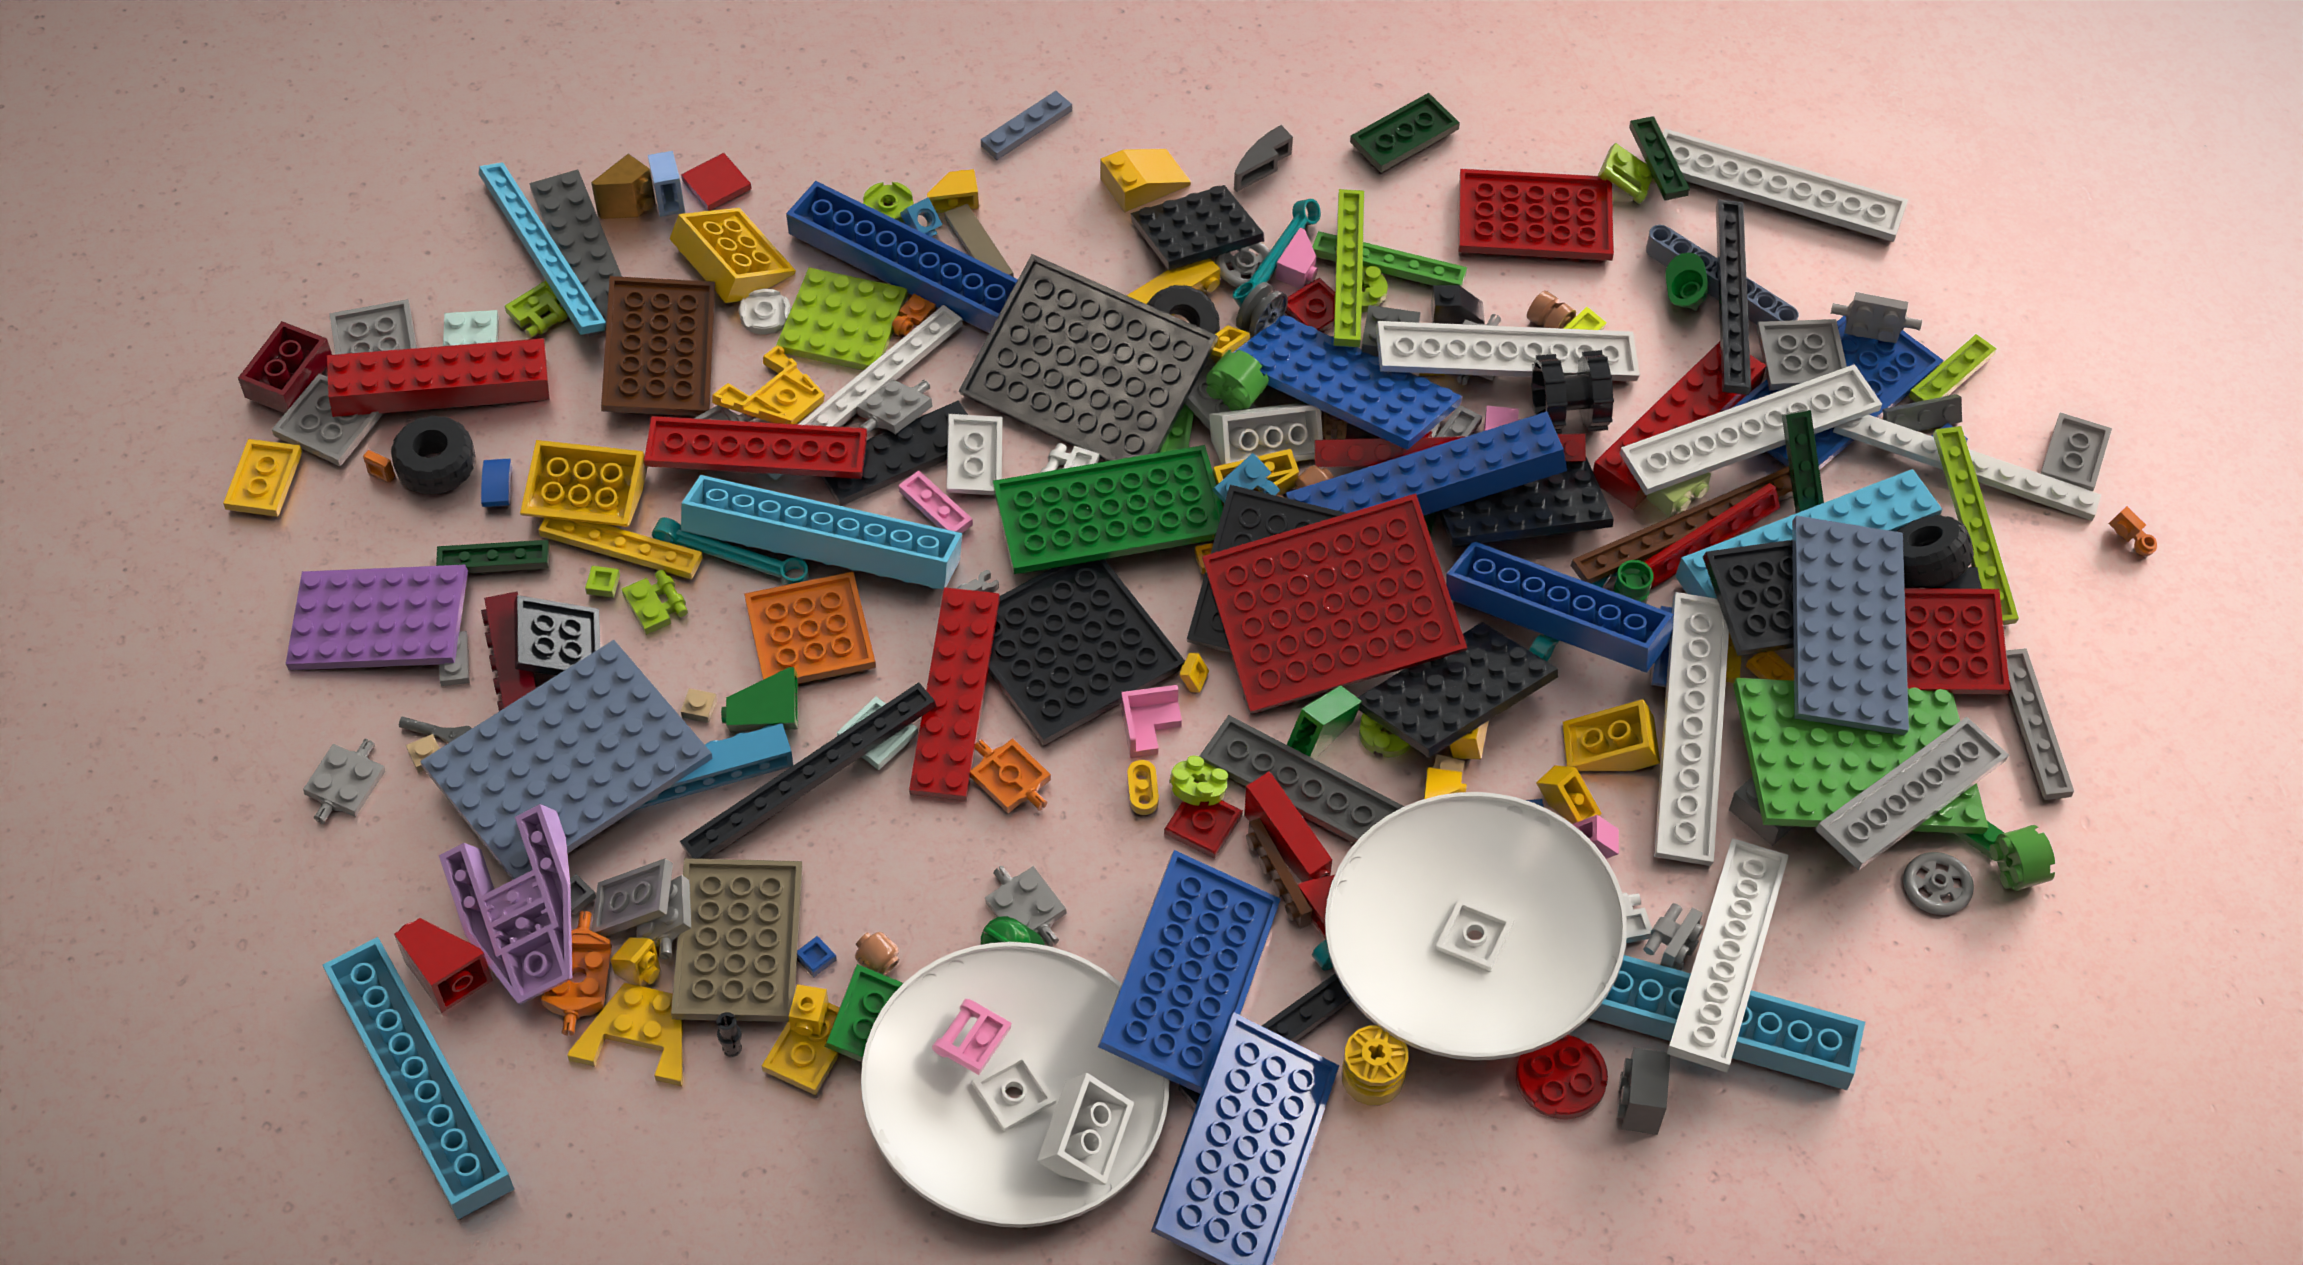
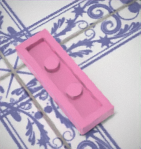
M917 471L898 485L899 492L938 528L963 533L973 525V519L920 471Z

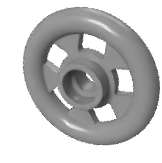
M1258 243L1238 249L1239 252L1234 256L1230 252L1215 256V264L1220 268V276L1227 283L1237 288L1248 282L1250 279L1241 278V274L1253 276L1257 265L1261 264L1270 252L1264 244ZM1249 249H1253L1254 251L1259 253V255L1256 257L1253 252L1249 251ZM1231 262L1234 270L1229 271L1225 263Z
M1940 852L1921 854L1915 857L1904 871L1903 884L1906 894L1916 906L1926 912L1937 915L1953 914L1962 910L1972 898L1974 891L1972 876L1967 867L1951 855ZM1936 864L1949 867L1948 872L1936 869ZM1920 868L1928 871L1924 879L1916 875ZM1953 878H1960L1962 888L1953 887ZM1935 879L1942 880L1944 884L1936 883ZM1922 887H1925L1927 892L1931 894L1927 899L1918 891ZM1950 894L1954 901L1943 903L1940 897Z

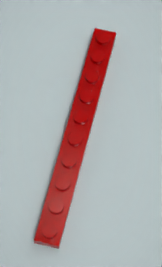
M1584 433L1557 434L1564 449L1565 461H1586ZM1467 436L1422 437L1408 450L1382 438L1314 440L1315 466H1373Z

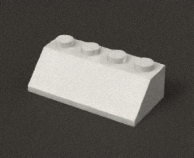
M1305 402L1209 414L1211 441L1222 465L1244 460L1252 453L1256 456H1261L1287 449L1292 450L1295 461L1315 459L1314 440H1323L1321 410Z

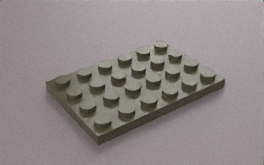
M684 858L683 876L689 880L691 929L679 934L677 938L671 1010L672 1019L717 1020L720 1014L730 1012L734 1014L736 1021L788 1022L796 988L802 861Z

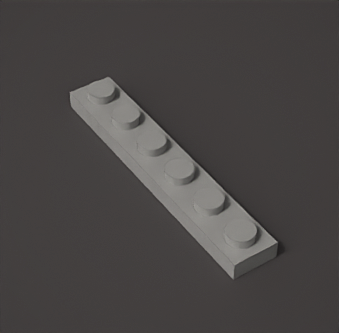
M2027 648L2006 650L2010 684L2009 696L2043 799L2072 797L2074 788Z

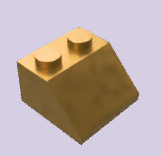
M629 153L591 182L597 215L601 219L639 217L656 203L650 168Z

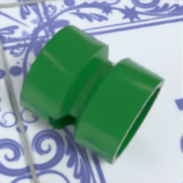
M1639 560L1624 562L1618 569L1613 592L1646 604L1653 582L1652 569L1646 563Z

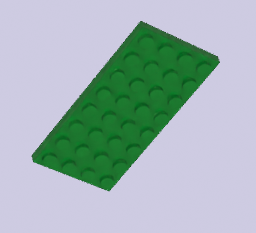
M1205 445L993 480V490L1014 575L1212 541L1215 539L1223 511L1221 499L1212 491L1216 486V481Z

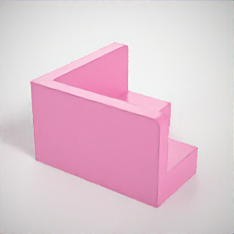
M1177 685L1121 692V711L1130 758L1158 754L1155 730L1182 727Z

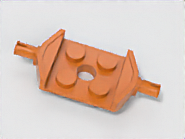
M584 911L579 912L578 927L571 930L572 976L581 972L586 974V978L579 983L569 980L545 992V995L541 997L542 1004L546 1009L564 1017L561 1033L568 1036V1031L570 1036L575 1034L576 1019L579 1020L581 1016L596 1014L604 1008L612 945L610 939L589 929L592 914L588 911L585 912V915Z

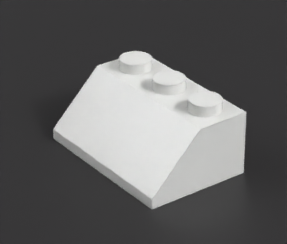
M1088 1073L1066 1080L1037 1162L1060 1176L1105 1185L1134 1102Z

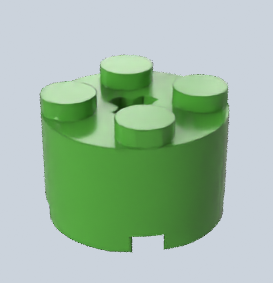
M1227 350L1207 374L1206 381L1208 387L1206 392L1213 399H1222L1223 403L1231 411L1245 410L1253 404L1267 387L1269 379L1267 373L1263 376L1260 371L1262 365L1253 356L1241 350H1237L1235 353Z
M2030 825L1999 834L1995 844L1990 845L1991 857L1998 863L2001 872L2000 881L2005 889L2012 888L2018 891L2054 879L2055 872L2050 873V865L2055 864L2053 849L2045 833L2038 834L2035 830L2039 828L2038 826Z

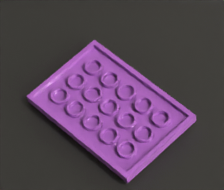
M466 565L302 571L286 658L288 670L455 663L468 575Z

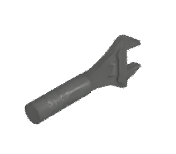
M403 716L399 721L400 728L426 735L433 734L434 737H438L447 743L472 729L470 726L443 728Z

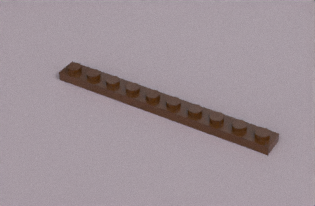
M1789 466L1574 558L1570 566L1582 581L1591 584L1617 573L1620 565L1626 561H1644L1651 558L1769 483L1776 487L1779 502L1792 497Z

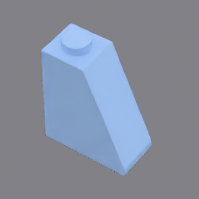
M673 151L648 155L660 217L685 213L680 177Z

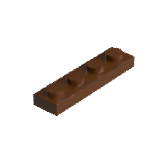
M1260 818L1250 821L1248 834L1246 835L1248 846L1252 851L1256 850L1259 855L1260 867L1265 874L1269 873L1273 880L1272 887L1277 897L1282 896L1289 919L1291 921L1295 920L1300 929L1311 925L1312 910Z

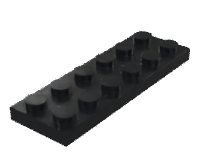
M959 400L916 418L896 434L886 431L866 440L862 479L821 476L838 505L848 504L905 479L917 471L921 472L946 461L948 415H968Z

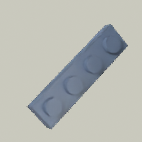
M1054 91L980 139L981 147L998 160L1072 112V103L1060 93Z

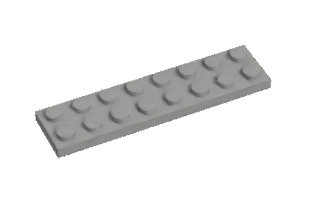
M1965 717L1821 821L1816 831L1855 868L1860 870L2003 764L2009 754L1968 717Z

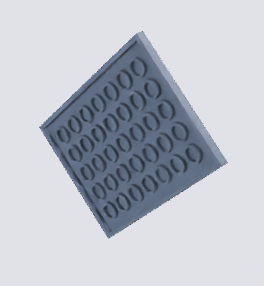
M612 640L420 762L422 768L511 879L514 880L533 870L515 819L516 816L539 804L557 811L566 837L567 853H569L713 758L710 750L617 642Z

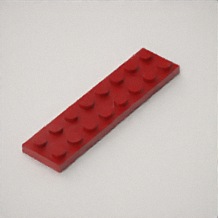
M651 416L644 463L645 467L862 479L867 428Z
M944 587L926 689L935 700L937 707L921 717L909 787L910 795L967 801L970 770H972L974 746L977 741L1000 601L999 593Z

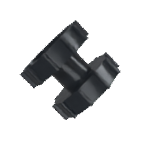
M1602 350L1582 352V356L1578 360L1577 375L1564 376L1561 360L1556 358V354L1536 355V360L1532 364L1531 383L1534 415L1548 412L1557 434H1562V429L1566 426V413L1568 410H1580L1583 420L1582 424L1588 428V432L1608 430V426L1613 422L1614 398L1608 357L1603 355Z

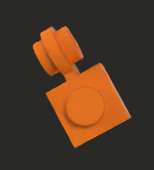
M913 294L899 310L900 316H897L892 323L894 333L900 337L902 335L906 336L912 331L913 324L916 326L920 325L936 311V305Z
M2128 506L2108 523L2127 542L2132 538L2135 540L2134 549L2139 555L2150 556L2156 551V538L2142 530L2146 524Z

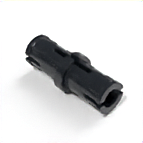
M725 1012L720 1014L716 1021L719 1028L717 1038L722 1045V1050L725 1051L724 1054L728 1057H735L742 1051L740 1043L742 1033L740 1027L736 1024L737 1021L736 1018L734 1019V1014Z

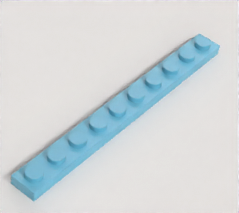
M502 162L479 166V176L580 335L604 331L606 321L505 164Z

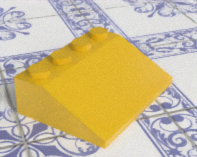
M740 208L678 214L669 239L706 281L715 282V291L725 303L742 301L743 298L745 300L749 297V293L759 289H768L795 275L796 270Z
M536 440L520 514L522 516L629 527L644 488L648 468L645 467L643 451Z

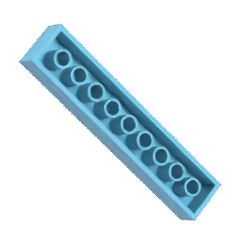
M1911 469L1681 558L1675 577L1687 594L1717 599L1703 560V555L1706 551L1792 540V520L1795 516L1897 532L1898 529L1913 520L1926 516L1940 515L1943 509L1916 472Z
M700 475L681 503V531L716 538L720 541L739 543L747 547L770 550L773 553L788 554L800 559L819 561L826 565L841 566L853 571L868 572L880 577L899 579L907 583L921 584L933 589L939 588L944 590L960 562L962 533Z
M376 937L323 964V968L335 993L457 1220L515 1190L509 1173L380 939Z
M1624 955L1615 983L1607 997L1589 1018L1671 1041L1691 973ZM1751 990L1732 1058L1848 1090L1856 1070L1865 1021Z

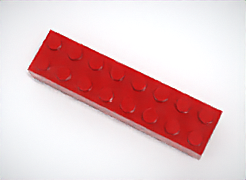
M544 338L327 355L328 397L332 417L352 416L355 414L364 415L371 414V412L389 413L550 400Z
M1720 341L1594 462L1593 473L1600 488L1630 509L1634 510L1647 495H1645L1620 455L1621 447L1731 409L1747 396L1722 392ZM1750 355V392L1762 383L1766 365Z

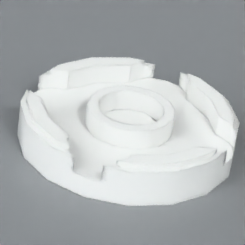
M774 289L755 290L749 293V297L745 300L743 298L739 306L741 324L755 334L764 335L776 333L783 329L791 311L788 298L780 295V292Z

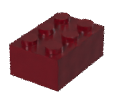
M281 321L238 377L244 397L286 413L316 376L322 374L326 369L327 355H332L327 338Z

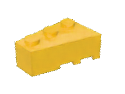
M1291 449L1257 456L1271 471V474L1266 479L1273 482L1280 489L1277 494L1283 495L1296 487L1295 481L1298 478L1299 470ZM1244 460L1213 467L1216 485Z

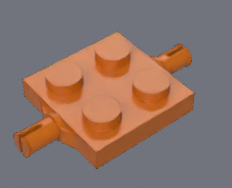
M1013 738L994 750L982 739L979 740V743H975L974 749L984 758L980 764L970 770V778L1007 813H1010L1018 805L1028 800L1039 811L1042 810V807H1046L1048 802L1037 792L1051 781V774Z

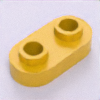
M1137 760L1131 763L1127 770L1130 806L1137 814L1148 815L1153 813L1159 804L1156 769L1147 760ZM1144 776L1146 779L1139 780L1137 777ZM1141 801H1147V802H1149V803H1148V804H1141L1140 802H1141Z

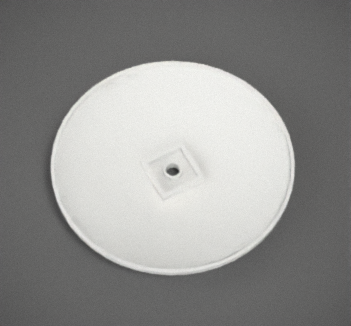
M1460 792L1423 799L1402 807L1373 825L1357 840L1338 867L1330 887L1325 914L1326 941L1334 971L1343 989L1361 1012L1374 1024L1381 1027L1383 1031L1390 1033L1394 1038L1414 1048L1435 1055L1465 1060H1495L1530 1053L1558 1041L1583 1024L1601 1005L1615 983L1623 962L1627 938L1626 907L1622 891L1613 870L1596 845L1569 821L1542 806L1512 796L1484 792ZM1477 930L1483 934V937L1479 940H1471L1467 937V934L1470 931Z
M1021 942L989 943L953 952L935 960L905 981L882 1008L872 1026L864 1051L861 1074L862 1103L866 1121L876 1145L894 1172L910 1188L939 1208L971 1221L1000 1227H1035L1063 1222L1099 1207L1119 1193L1139 1173L1152 1154L1163 1128L1169 1100V1079L1098 1048L1121 983L1102 968L1070 952L1050 946ZM965 999L978 1003L1012 1023L1011 1029L980 1075L948 1057L938 1055L932 1049L936 1040L943 1037L961 1011L960 1005ZM970 1017L953 1042L954 1046L959 1048L978 1020L977 1018ZM1084 1073L1090 1074L1134 1102L1105 1185L1060 1176L1037 1162L1066 1080ZM1009 1087H1017L1021 1090L1022 1095L1019 1098H1010L1005 1091Z

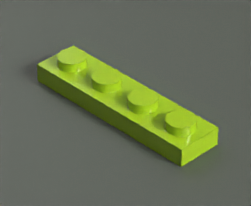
M1975 334L1910 391L1909 398L1919 402L1948 396L1995 355L1997 348Z

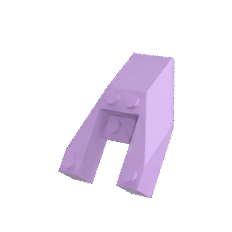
M541 804L515 817L533 869L532 871L494 889L481 849L462 843L439 855L465 936L471 944L481 948L488 966L518 1004H523L572 979L571 889L566 837L557 811Z

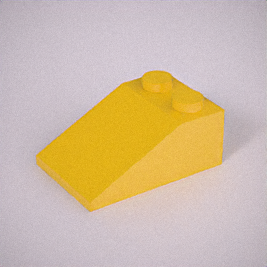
M1125 149L1100 159V179L1124 213L1191 185V181L1167 149Z
M1643 699L1562 721L1567 767H1576L1578 771H1634L1660 764L1655 718Z

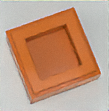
M367 450L363 455L367 472L386 482H391L395 477L391 460L371 450Z

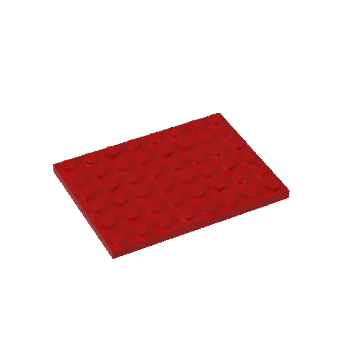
M1416 493L1202 556L1250 714L1332 691L1340 685L1343 687L1467 651V645Z

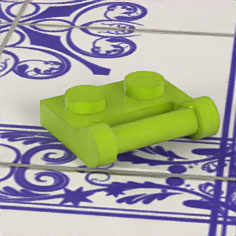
M1617 143L1610 147L1598 173V177L1602 180H1609L1632 196L1633 201L1638 204L1642 203L1647 196V190L1653 179L1647 164Z

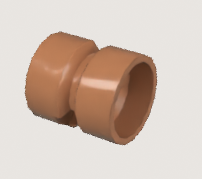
M1544 290L1531 303L1527 312V319L1540 327L1544 325V328L1563 329L1576 317L1577 312L1565 302L1559 303V299Z

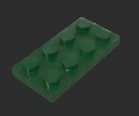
M1427 93L1350 136V143L1382 173L1459 130L1460 122L1430 93Z

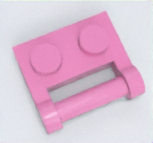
M965 999L960 1005L961 1011L943 1037L936 1040L932 1049L938 1055L948 1057L980 1075L1011 1029L1012 1023L978 1003ZM970 1017L977 1018L978 1020L959 1048L954 1046L953 1042Z

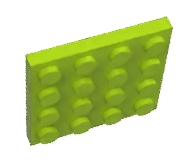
M809 267L776 346H781L785 350L784 354L864 371L886 352L894 332L892 323L897 316H900L899 310L905 304L908 296L907 289Z

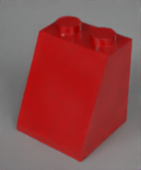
M422 918L403 925L398 932L394 933L404 962L441 1013L493 981L481 948Z

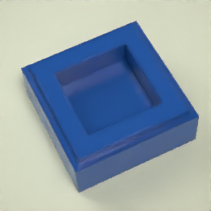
M818 936L797 951V961L813 977L837 960L836 954Z

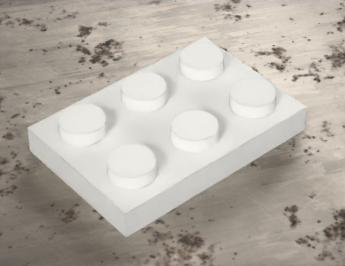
M949 414L946 493L995 495L993 480L1002 479V417Z

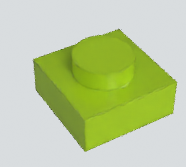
M591 566L585 587L586 594L614 598L620 578L619 569Z

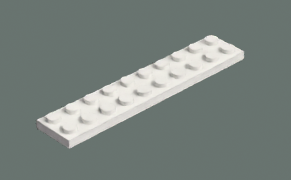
M1664 129L1663 131L1668 146L1685 180L1892 242L1895 241L1908 199L1672 130Z
M1378 321L1376 324L1380 371L1532 377V364L1536 360V355L1556 354V358L1561 360L1564 376L1577 375L1578 360H1580L1582 352L1602 350L1603 355L1608 357L1612 380L1637 381L1640 376L1634 334L1631 331Z
M1854 364L1621 447L1620 455L1645 495L1786 445L1781 414L1811 410L1814 434L1880 411L1882 403Z
M1675 592L1672 603V613L1674 614L1673 631L1669 643L1654 857L1711 866L1714 862L1729 631L1717 599Z
M1732 838L1667 1054L1726 1073L1728 1072L1789 855Z

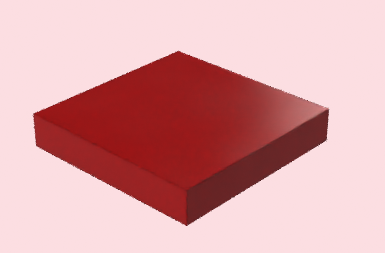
M725 153L681 174L682 181L708 211L752 189L749 180Z
M1319 277L1288 296V305L1285 313L1296 321L1312 326L1324 333L1334 326L1335 291Z
M1223 800L1214 805H1209V801H1200L1199 805H1192L1182 801L1164 828V834L1215 859L1243 816V810Z

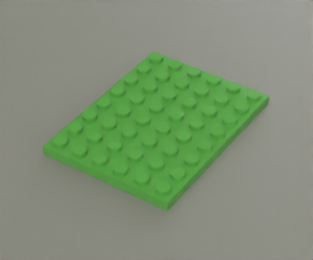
M1736 678L1733 684L1763 825L1817 827L1821 821L1960 722L1953 693H1949L1944 689L1926 691L1919 688H1908L1909 731L1905 735L1795 719L1794 681ZM1977 783L1912 831L1986 833L1989 827Z

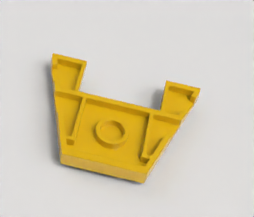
M777 345L763 356L762 363L779 373L751 396L727 383L712 395V403L772 423L797 424L824 402L825 394L807 374L803 375L797 369V363L792 358L788 359L784 354L785 350Z
M623 983L569 1050L568 1060L595 1067L605 1039L662 1052L654 1075L655 1080L682 1086L683 1020L672 1019L673 993Z

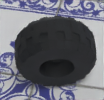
M1169 286L1157 292L1147 302V305L1167 314L1181 315L1190 324L1213 334L1220 331V318L1214 303L1205 293L1199 289L1192 288V286Z
M421 417L410 424L408 423L396 435L391 447L392 462L399 480L409 489L422 494H442L457 488L468 479L475 466V450L468 431L462 424L448 417ZM432 453H441L435 457L426 458L427 455Z
M1942 515L1926 516L1913 520L1897 530V532L1903 533L1904 584L1913 588H1933L1945 585L1959 578L1962 573L1964 574L1974 557L1973 544L1966 526L1952 517Z

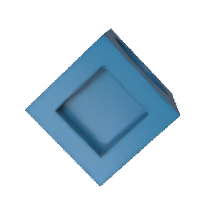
M929 197L900 212L906 225L930 237L936 235L935 229L942 226ZM918 215L925 217L927 220L926 227L919 224Z

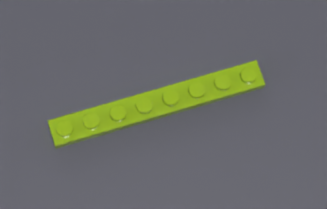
M1339 189L1334 346L1360 347L1364 226V191Z
M1962 426L1935 429L1933 437L1958 521L1966 526L1973 544L1974 557L1971 561V566L1978 567L1981 589L2000 590L2003 625L2015 624L2019 620Z

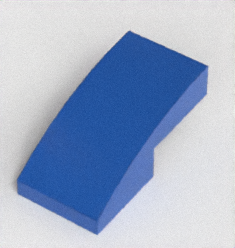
M511 458L483 460L481 483L482 507L510 505Z

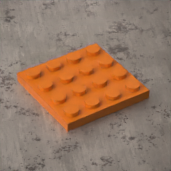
M853 572L744 593L763 680L788 667H795L798 674V684L876 668V661Z

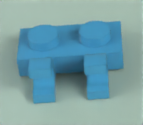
M1252 453L1217 484L1212 491L1225 504L1230 485L1251 490L1257 488L1260 492L1275 496L1280 489L1273 482L1266 479L1271 474V471Z

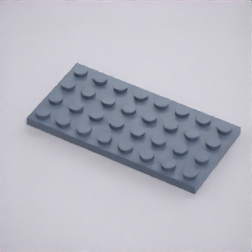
M1795 516L1792 520L1795 719L1905 735L1909 731L1903 533Z

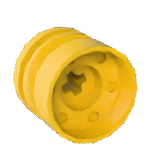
M1377 1025L1366 1026L1352 1034L1345 1046L1342 1064V1083L1346 1092L1354 1100L1365 1105L1380 1106L1391 1102L1397 1097L1404 1085L1408 1064V1048L1405 1042L1394 1038L1390 1033L1383 1031Z

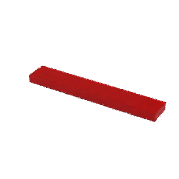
M1769 483L1644 561L1653 572L1651 589L1676 574L1682 557L1729 540L1778 510L1780 505L1776 487Z

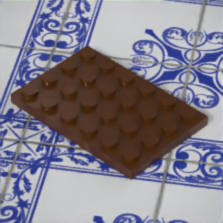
M610 276L601 411L699 416L710 410L715 282Z

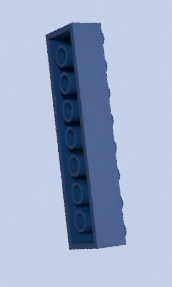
M1478 542L1471 543L1446 574V585L1451 600L1645 673L1649 671L1671 639L1673 613Z

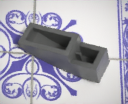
M1282 125L1260 138L1241 159L1234 174V190L1236 192L1278 170V161L1292 154L1293 136Z

